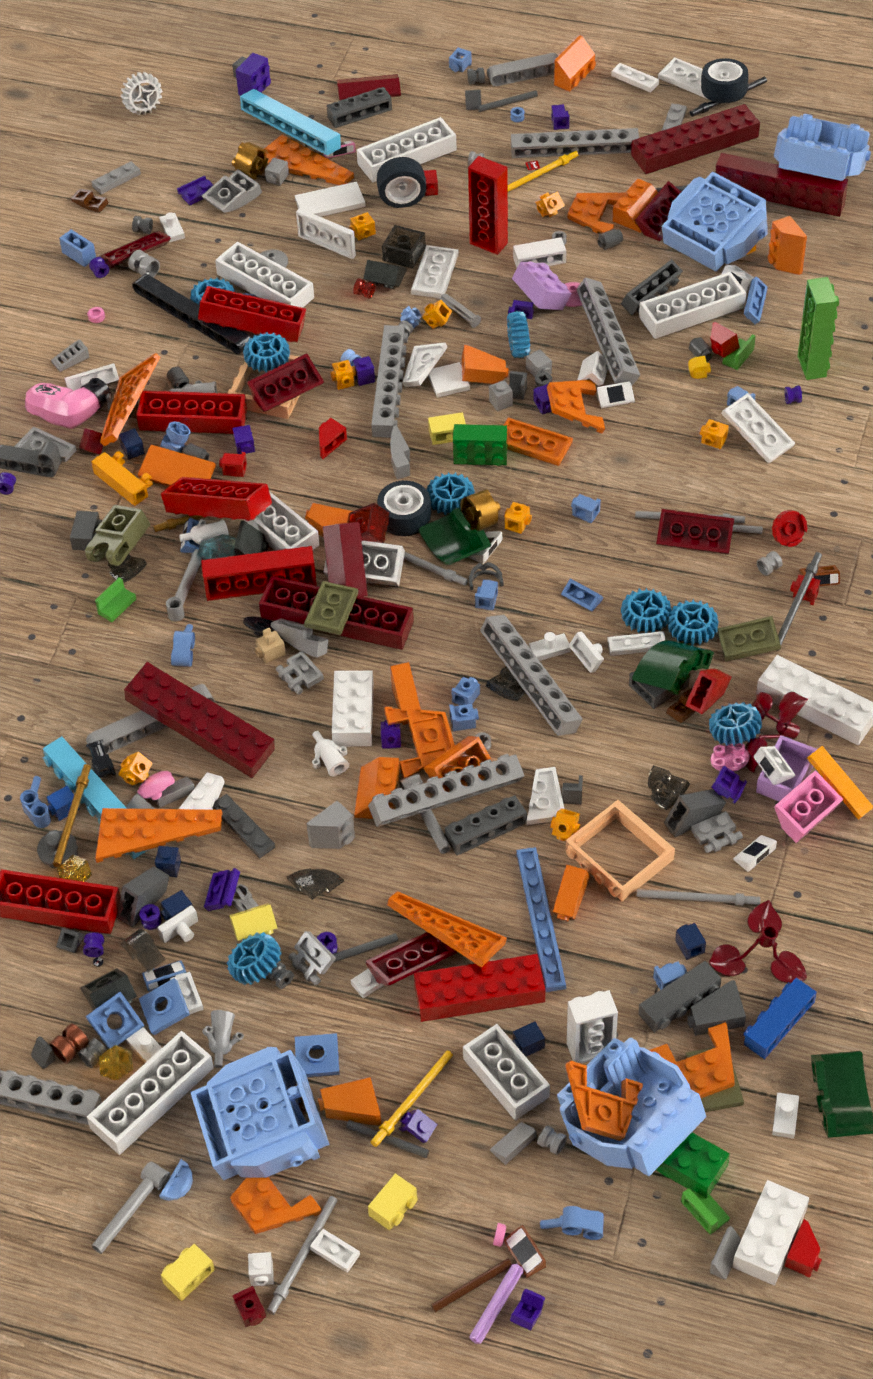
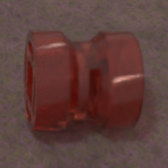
M358 278L354 284L353 293L371 299L375 293L376 285L373 282H365L364 279Z

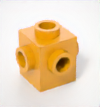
M558 191L551 194L547 192L539 196L540 200L535 202L537 210L542 217L547 215L552 217L558 213V209L565 206Z
M368 212L350 218L349 229L354 231V236L358 241L376 234L375 221Z
M439 300L425 307V313L422 318L432 329L438 326L442 327L448 321L452 310L442 300Z
M349 360L333 363V371H330L332 381L335 382L337 389L353 387L354 376H356L355 367L351 366Z
M709 419L706 425L701 427V443L721 449L728 438L729 425Z
M513 502L504 514L505 529L522 534L526 525H529L532 519L530 507Z
M140 752L133 753L122 761L120 765L122 768L118 775L132 786L143 783L149 776L148 771L152 762Z
M563 808L558 810L556 817L553 816L550 828H553L551 835L557 836L556 838L561 841H566L580 830L581 824H578L580 813Z

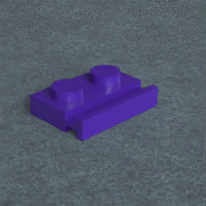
M202 176L178 187L177 192L190 206L203 200L202 195L213 184L205 176Z
M723 766L711 788L720 796H724L727 799L729 797L732 798L735 804L740 798L747 781H741L739 775Z
M233 868L232 871L224 870L213 873L204 908L207 911L232 905L240 871L236 868Z

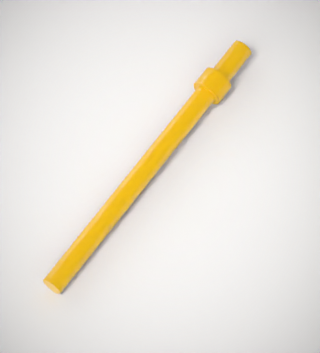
M574 151L568 155L564 154L558 160L508 184V192L560 165L568 164L570 160L579 156L578 152Z
M447 1050L389 1120L382 1123L379 1127V1132L370 1141L374 1147H377L386 1136H390L395 1130L394 1126L453 1057L450 1051Z

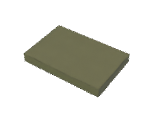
M322 581L304 626L314 630L341 635L357 598L358 589Z
M773 616L717 629L725 662L781 649Z
M713 1048L686 1052L685 1057L689 1058ZM734 1066L735 1084L733 1087L701 1098L705 1112L744 1105Z

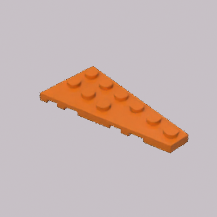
M283 134L264 148L268 151V154L266 153V158L269 159L268 164L273 158L287 161L290 174L299 176L305 174L309 175L311 179L321 178L325 179L328 183L336 185L347 184L354 178L353 172Z
M157 353L119 378L100 443L104 446L114 443L118 439L123 426L161 358Z
M102 808L96 863L113 856L114 858L122 857L124 853L132 851L137 853L164 846L167 842L175 840L177 842L184 841L186 837L194 835L199 837L221 831L222 810Z
M397 891L388 900L387 905L480 967H483L506 943L507 937Z

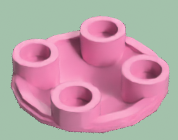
M738 743L735 746L731 744L728 746L716 745L710 761L716 770L720 771L723 766H726L734 772L745 767L750 756L744 744Z
M169 771L157 772L149 776L140 785L138 794L142 798L157 800L162 796V791L171 786L175 779Z

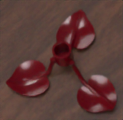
M760 692L756 696L752 707H756L762 720L766 716L777 722L776 730L779 735H760L758 739L753 738L750 739V742H747L745 749L750 757L746 767L751 772L755 773V769L758 766L754 755L760 747H767L765 739L779 738L780 735L795 739L800 732L799 725L790 721L808 701L807 698L796 692H788L782 698L779 705V720L768 713L773 705L772 697L766 692Z
M770 900L759 904L748 916L747 923L749 929L754 933L760 934L758 939L744 954L740 955L736 947L724 944L714 950L709 960L710 966L716 972L725 976H737L746 967L742 959L758 944L764 948L772 946L773 957L776 960L771 963L770 969L777 980L784 983H792L795 978L801 981L807 979L805 967L794 953L782 951L779 956L777 955L778 944L775 940L782 928V921Z

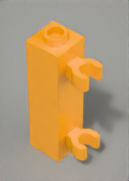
M120 451L116 452L113 457L104 452L92 460L93 473L132 505L136 506L148 497L147 488L153 485L150 481L152 477L145 473L138 479L122 465L125 463V460L122 457H124V454Z

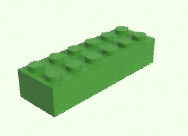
M828 277L807 280L797 354L806 380L827 377V371L830 369L829 357H832L831 345L834 343L833 332H835L836 309L839 306V298L835 296L834 285L830 283Z

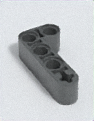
M50 441L43 444L41 451L0 445L1 469L54 477L61 464L59 448Z

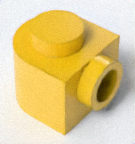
M705 356L694 357L689 360L688 368L692 378H707V373H711L710 363L706 362Z

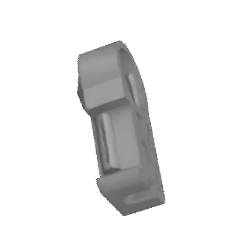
M237 884L235 892L238 893L241 899L233 898L232 904L238 911L241 912L259 906L252 898L248 888L245 885Z

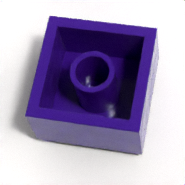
M252 52L236 69L238 95L241 96L253 89L262 93L270 85L271 78L268 58Z

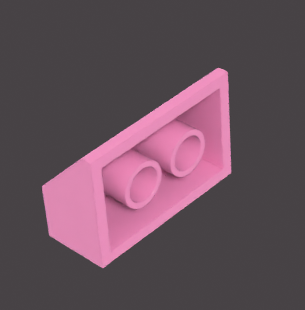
M814 771L778 802L774 808L782 829L797 843L835 810L843 801V798Z

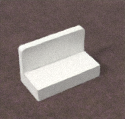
M599 351L583 360L578 380L590 378L598 387L604 384L608 369L604 356Z

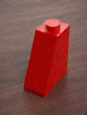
M716 668L700 671L685 706L700 714H704L725 694L732 676Z

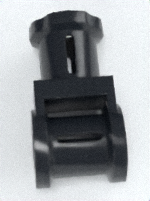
M103 739L86 744L93 758L90 759L92 769L99 778L111 774L113 776L116 775L109 755L105 754L102 745Z

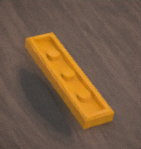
M823 746L807 757L808 761L823 779L843 798L844 804L858 820L873 808V805Z

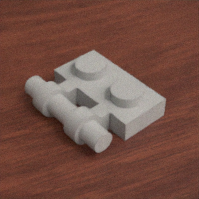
M303 651L287 659L288 666L286 668L282 665L276 667V671L279 673L278 676L283 681H286L289 689L295 691L297 695L303 692V689L300 687L302 684L310 688L324 680L321 671ZM295 673L298 677L293 679L291 674Z
M726 811L691 826V832L700 845L708 842V845L704 846L706 853L717 852L721 850V847L728 844H736L738 840L743 838L741 831L733 833V831H736V825Z
M305 931L294 946L299 952L298 955L292 952L288 958L292 961V965L304 974V978L307 981L318 985L321 979L317 976V971L320 974H325L336 957L310 931ZM305 960L311 964L309 967L305 964Z

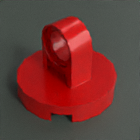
M785 510L778 514L773 520L772 535L775 541L787 547H793L802 542L804 532H807L805 517L794 510Z

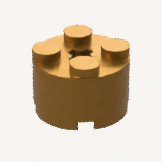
M242 142L238 147L239 151L232 161V166L235 167V170H240L255 180L257 179L256 176L258 174L262 175L267 167L269 159L266 158V153L268 154V151L251 142Z
M487 489L462 498L460 503L461 512H465V518L471 525V530L476 529L479 531L498 523L500 505L497 501H494Z

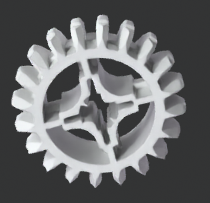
M137 72V76L132 74L131 79L127 78L128 82L123 83L125 88L121 89L123 92L121 94L122 103L125 107L138 115L141 112L146 115V111L151 113V108L156 109L155 105L156 103L160 104L158 99L162 98L160 93L163 92L158 79L146 72L142 74ZM141 83H149L148 86H147V85L141 86L140 84H141ZM142 101L143 103L135 104L134 102Z

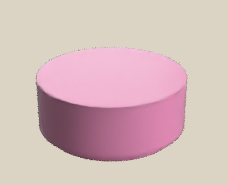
M93 307L87 313L88 319L92 323H100L105 319L104 310L100 307Z
M497 1224L493 1241L494 1246H502L506 1231L505 1224Z

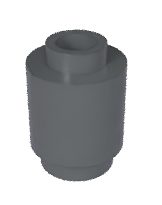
M612 229L599 234L597 239L598 245L604 250L619 245L623 241L622 232L619 229Z
M701 337L691 340L689 350L695 357L705 356L706 362H708L714 355L712 348Z
M173 367L167 372V379L174 388H182L184 385L189 384L188 377L180 367Z
M192 443L185 445L182 450L183 454L209 460L210 454L205 449Z

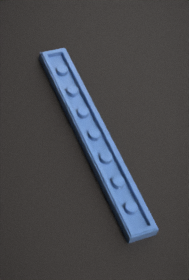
M534 847L516 850L546 992L566 989V982L537 849Z

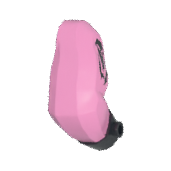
M99 378L90 379L88 383L74 391L70 388L56 386L51 383H39L26 392L25 408L27 412L39 416L51 424L73 429L91 418L97 410H100L107 402V394H111L112 397V393L107 384Z

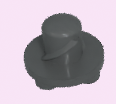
M58 830L50 831L43 836L37 846L40 860L53 869L59 868L53 865L63 832ZM71 834L61 866L72 861L78 854L76 839Z

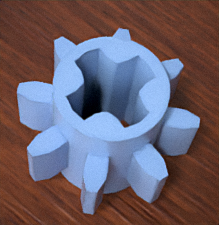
M408 306L401 313V321H408L413 328L421 322V313L415 307L411 309Z

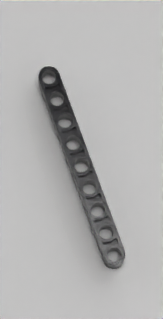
M148 274L142 275L132 283L134 291L146 300L235 354L243 352L245 343L250 338L245 332L236 328L223 327L219 324L198 320L200 305Z

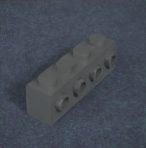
M382 87L328 104L327 118L334 128H338L391 111V96Z
M671 259L629 291L622 300L621 305L631 315H634L636 312L639 313L640 302L663 295L669 290L670 286H676L680 281L678 278L683 270Z
M516 795L504 798L497 804L487 806L475 814H469L458 822L450 823L445 827V837L456 856L525 825L527 812Z
M704 961L640 1003L638 1015L654 1033L659 1029L663 1030L669 1026L671 1021L683 1017L693 1005L719 989L721 977Z

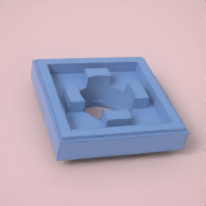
M175 978L139 998L149 1029L153 1035L190 1015L179 983ZM167 999L168 1004L166 1008L158 1011V1008H156L158 1002L161 1003Z
M121 992L85 1016L109 1051L145 1026ZM111 1014H118L122 1018L120 1028L111 1029L108 1027L107 1018Z
M337 1033L295 1037V1055L307 1077L340 1075ZM311 1049H324V1055L319 1059H313L309 1056Z

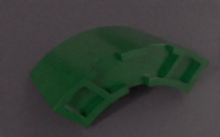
M459 507L452 510L449 515L418 529L429 550L445 565H452L492 546L484 530L470 529L471 525Z
M671 640L661 641L652 646L643 656L633 674L632 680L679 695L684 683L690 676V671L709 669L714 652Z
M861 1051L811 1055L813 1083H817L820 1094L816 1096L818 1111L823 1112L822 1125L827 1137L873 1134V1112L866 1086L863 1053Z

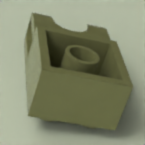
M114 505L96 528V535L85 549L86 558L89 561L99 562L106 556L110 565H121L151 525L142 509Z

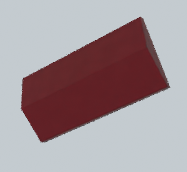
M398 74L337 80L339 101L382 87L386 89L391 97L401 96Z
M669 181L635 219L644 236L659 242L663 238L662 225L668 220L671 204L681 193Z
M156 231L102 254L100 257L104 259L109 269L129 261L130 256L136 250L148 253L168 244L171 238L169 235Z
M307 353L247 382L254 401L263 412L269 411L324 384L322 377Z
M661 509L656 545L729 554L734 518Z
M360 522L323 526L329 582L358 589L359 596H368Z
M425 932L365 962L377 983L390 986L458 952L429 932Z

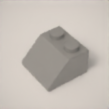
M338 801L306 823L309 846L311 848L340 849L344 845L350 844L355 838L353 815Z

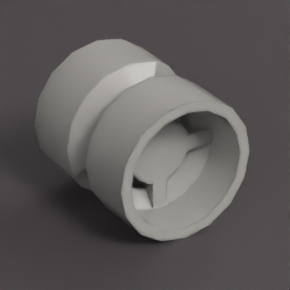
M136 250L130 256L128 263L130 269L141 276L148 274L154 278L160 269V262L157 259L149 256L142 250Z

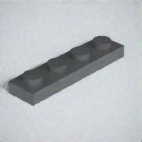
M228 794L214 802L213 810H222V820L259 859L275 848V843Z

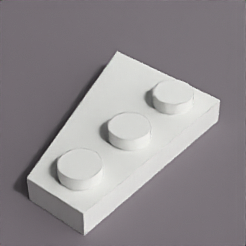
M445 342L414 346L402 382L404 387L421 386L448 348Z
M555 767L536 769L526 821L527 825L551 822L553 816L556 817L557 811L561 808L564 809Z
M207 772L179 809L213 810V804L218 800L225 781L221 776Z

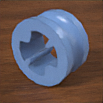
M520 107L511 109V120L513 122H522L525 118L524 109Z

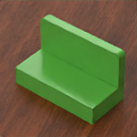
M752 334L747 341L739 338L740 348L723 358L722 364L738 370L753 352L756 335Z
M119 577L95 600L97 612L100 616L113 622L136 600V595L124 588L123 579Z
M690 1188L682 1192L681 1203L710 1235L730 1220V1217L710 1195L705 1198L695 1191L692 1192Z

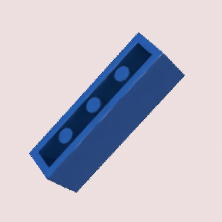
M795 978L792 983L788 982L784 986L782 994L779 997L773 998L769 1009L766 1012L763 1010L757 1017V1022L753 1026L749 1025L744 1032V1045L765 1060L815 1003L817 992L798 978Z

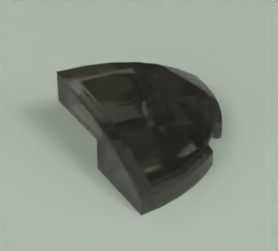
M130 554L119 566L110 565L108 562V566L111 568L110 575L115 580L120 577L123 579V583L134 578L147 565L145 559L132 557Z
M507 666L502 668L500 674L488 680L486 687L494 693L512 701H519L525 693Z
M654 765L649 773L648 787L652 791L650 796L659 807L666 811L674 806L679 795H684L690 786L688 780L674 776L669 770Z
M308 868L287 876V879L299 891H303L311 900L325 890L329 893L344 882L342 877L326 869Z

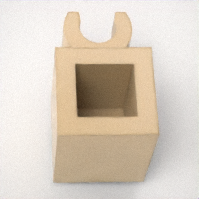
M270 627L262 631V637L256 639V655L258 658H262L265 664L286 655L283 640L276 631L271 632Z

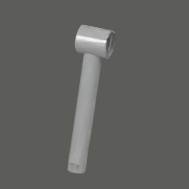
M196 549L191 553V560L175 597H171L166 601L167 614L171 621H180L185 616L183 604L200 567L201 560H205V553L200 549Z
M415 774L399 780V785L404 790L408 789L413 783L420 782V784H423L420 775ZM432 810L420 813L440 853L449 852L451 846L444 836Z
M152 1161L147 1163L141 1172L140 1177L143 1179L141 1184L91 1245L95 1251L102 1254L154 1187L161 1190L170 1178L168 1171Z

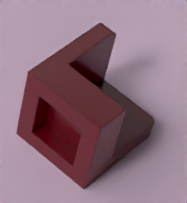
M85 428L79 448L101 454L103 444L100 443L102 433Z

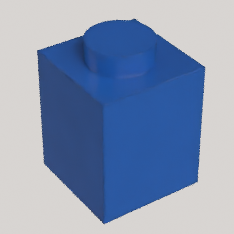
M68 786L47 796L49 813L51 816L55 815L59 821L68 816L74 797Z

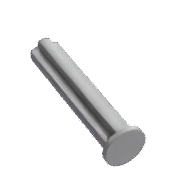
M448 294L441 295L440 300L469 322L471 327L475 328L480 324L481 317L472 313Z

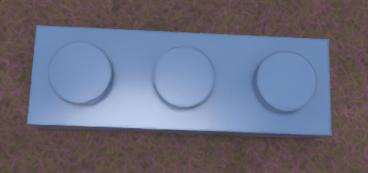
M758 277L753 278L751 281L744 310L746 318L754 324L760 322L768 288Z

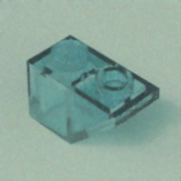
M222 534L201 542L196 556L204 559L235 556L234 546L236 538Z

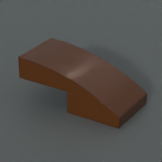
M79 189L71 198V201L75 204L98 213L109 203L107 198L94 196L92 191Z
M693 688L681 694L679 701L667 709L666 714L679 723H683L696 712L685 706Z

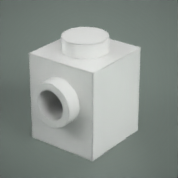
M271 1252L248 1254L251 1286L273 1285Z

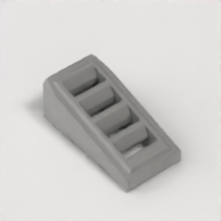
M79 339L54 357L51 362L61 372L90 358L88 348Z

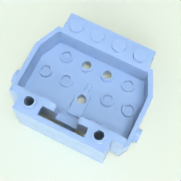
M803 114L800 117L792 116L789 120L788 128H784L778 133L774 157L779 161L778 167L843 181L847 176L860 175L865 169L866 161H869L871 156L870 146L868 145L870 133L865 131L864 128H860L858 124L845 125L812 118L813 116L810 114Z
M712 171L706 179L702 177L693 179L672 202L668 220L662 225L663 242L717 272L724 263L729 264L744 257L760 239H763L768 234L766 200Z
M631 1037L625 1042L614 1038L587 1064V1087L621 1097V1081L627 1078L643 1083L642 1090L637 1096V1104L631 1113L632 1119L625 1138L618 1141L582 1130L570 1082L557 1094L561 1105L560 1113L573 1146L607 1166L629 1169L634 1167L650 1176L706 1118V1113L699 1093L690 1089L688 1081L678 1066L665 1060L654 1051L651 1052L644 1047H639L637 1040Z
M277 1047L262 1049L225 1065L207 1082L206 1086L190 1092L212 1166L223 1180L238 1174L240 1177L266 1178L290 1167L300 1166L304 1161L311 1158L313 1160L320 1158L318 1149L330 1145L306 1073L291 1050L280 1053ZM300 1097L303 1099L310 1122L307 1121L299 1106V1103H301ZM235 1108L233 1112L229 1113L230 1109Z

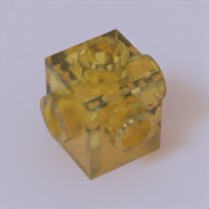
M73 854L57 868L59 878L85 882L92 876L88 861Z
M115 1045L99 1056L100 1075L111 1080H119L132 1071V1051Z

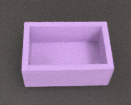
M520 262L512 277L514 282L540 309L563 310L572 294L545 263Z
M781 735L775 747L792 769L795 776L780 784L773 785L762 770L756 793L779 802L809 776L813 765L808 761L807 757L817 750Z

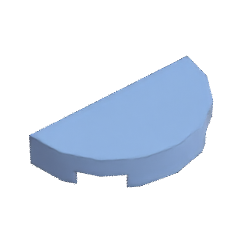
M180 1159L159 1195L160 1199L167 1201L177 1200L185 1196L190 1190L193 1182L192 1171L188 1163Z

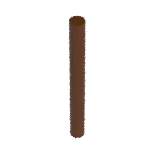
M507 1258L431 1304L433 1311L436 1313L509 1269L512 1265L511 1261Z

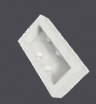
M170 212L165 216L159 217L165 234L171 238L169 242L185 238L184 231L175 213Z
M547 632L544 635V639L529 643V648L539 661L571 652V648L568 646L569 642L564 633L555 635L552 632Z
M583 632L576 633L568 645L590 673L596 672L604 660L601 656L602 646L599 643L592 645Z
M192 905L158 927L160 939L164 943L177 935L184 942H188L194 937V933L189 928L198 922L197 912Z
M144 1027L126 1039L127 1044L144 1063L162 1049Z
M777 1092L772 1135L794 1139L799 1096Z

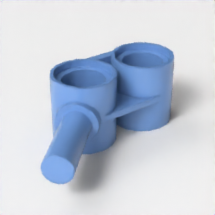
M187 624L184 631L174 632L173 650L171 653L172 666H192L193 651L190 649H193L195 645V633L192 632L193 625Z
M34 776L30 790L21 793L20 801L24 813L38 828H45L50 824L51 817L47 805L38 798L37 792L41 778Z
M567 1206L563 1208V1215L560 1218L541 1220L540 1227L541 1229L561 1227L562 1232L567 1235H579L583 1229L584 1238L599 1240L603 1238L604 1214L599 1211L581 1209L577 1206Z

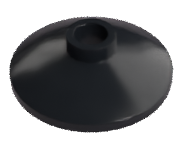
M251 616L243 620L244 625L253 630L257 636H263L262 631L269 627L271 632L275 631L271 627V622L274 621Z

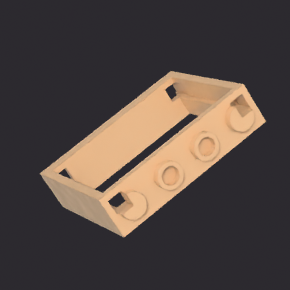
M290 355L288 362L299 356ZM246 362L240 366L239 374L234 378L233 386L227 393L242 394L241 391L252 371V367H248ZM245 394L248 411L289 419L299 398L297 396L269 411L263 412L254 401L252 395Z
M619 800L615 801L566 840V854L568 857L575 859L582 869L587 870V872L594 876L597 883L603 884L613 897H617L621 901H624L672 862L675 854L673 846ZM615 819L659 856L623 886L580 848Z

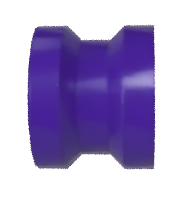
M93 258L89 263V268L97 278H103L109 273V266L103 258Z
M800 385L794 388L785 387L786 404L802 402Z
M8 472L0 474L1 494L8 495L13 492L16 483V477Z
M148 904L141 908L139 915L142 926L147 930L157 929L162 922L159 908L153 904Z
M323 932L317 936V939L332 954L337 953V939L333 933Z
M99 933L86 934L84 936V943L86 945L83 947V954L88 957L102 956L104 953L102 946L105 942L104 936Z

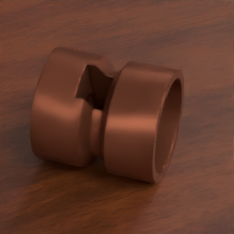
M71 1023L62 1031V1036H56L49 1045L52 1047L55 1056L63 1063L68 1064L76 1056V1051L85 1048L89 1040L79 1027Z

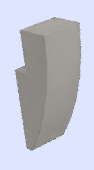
M396 425L393 426L390 447L391 463L398 480L410 476V449Z
M282 618L271 622V627L278 635L296 649L316 658L327 653L328 639L313 635V629Z

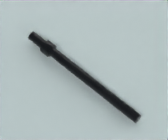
M764 76L749 83L747 91L766 83L767 78ZM714 101L704 102L699 107L691 110L690 115L693 117L699 113L703 114L721 103Z

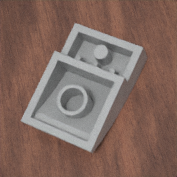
M236 170L229 178L224 175L202 197L220 211L226 213L243 207L258 197L262 190L256 181L240 170Z

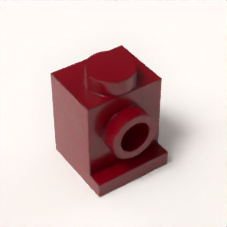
M254 1286L232 1295L234 1305L245 1328L250 1325L256 1326L266 1318L265 1310Z

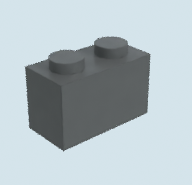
M76 512L70 535L72 550L85 551L87 545L96 535L95 530L102 522L98 512Z

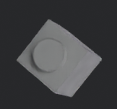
M273 158L265 169L266 182L279 186L289 175L288 162Z
M539 349L526 356V369L534 377L540 372L552 374V361Z
M505 380L489 386V401L497 412L513 406V391Z

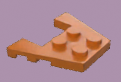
M577 193L567 214V219L583 227L588 226L597 234L614 229V224L600 222V219L607 204L615 205L624 193Z
M592 380L549 382L547 391L552 413L571 421L574 419L582 422V426L587 428L592 426L597 429L596 432L598 433L604 432L603 417L587 415L584 408L582 394L594 396L597 391Z
M384 707L388 726L408 722L418 757L399 762L403 779L421 771L429 763L455 746L445 712Z
M726 1022L708 1028V1034L715 1046L711 1050L676 1062L668 1044L649 1051L658 1053L665 1060L678 1066L688 1081L690 1089L699 1093L700 1098L734 1086L735 1080Z
M571 1060L567 1062L565 1067L582 1130L618 1141L624 1139L632 1119V1110L637 1104V1096L642 1090L643 1083L627 1078L621 1081V1097L587 1087V1065Z
M246 1177L230 1197L232 1204L254 1234L283 1226L282 1224L294 1220L295 1222L304 1220V1217L320 1215L322 1211L311 1194L291 1207L269 1177Z

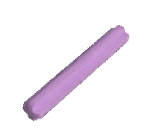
M518 1264L511 1265L470 1334V1340L475 1344L482 1343L521 1277L523 1268Z

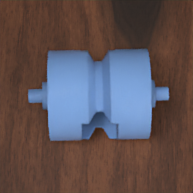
M170 422L160 446L182 453L185 446L184 443H186L190 435V429L180 422Z

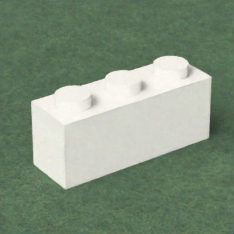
M561 237L513 246V259L516 267H518L520 262L529 261L545 263L548 266L566 263V248Z

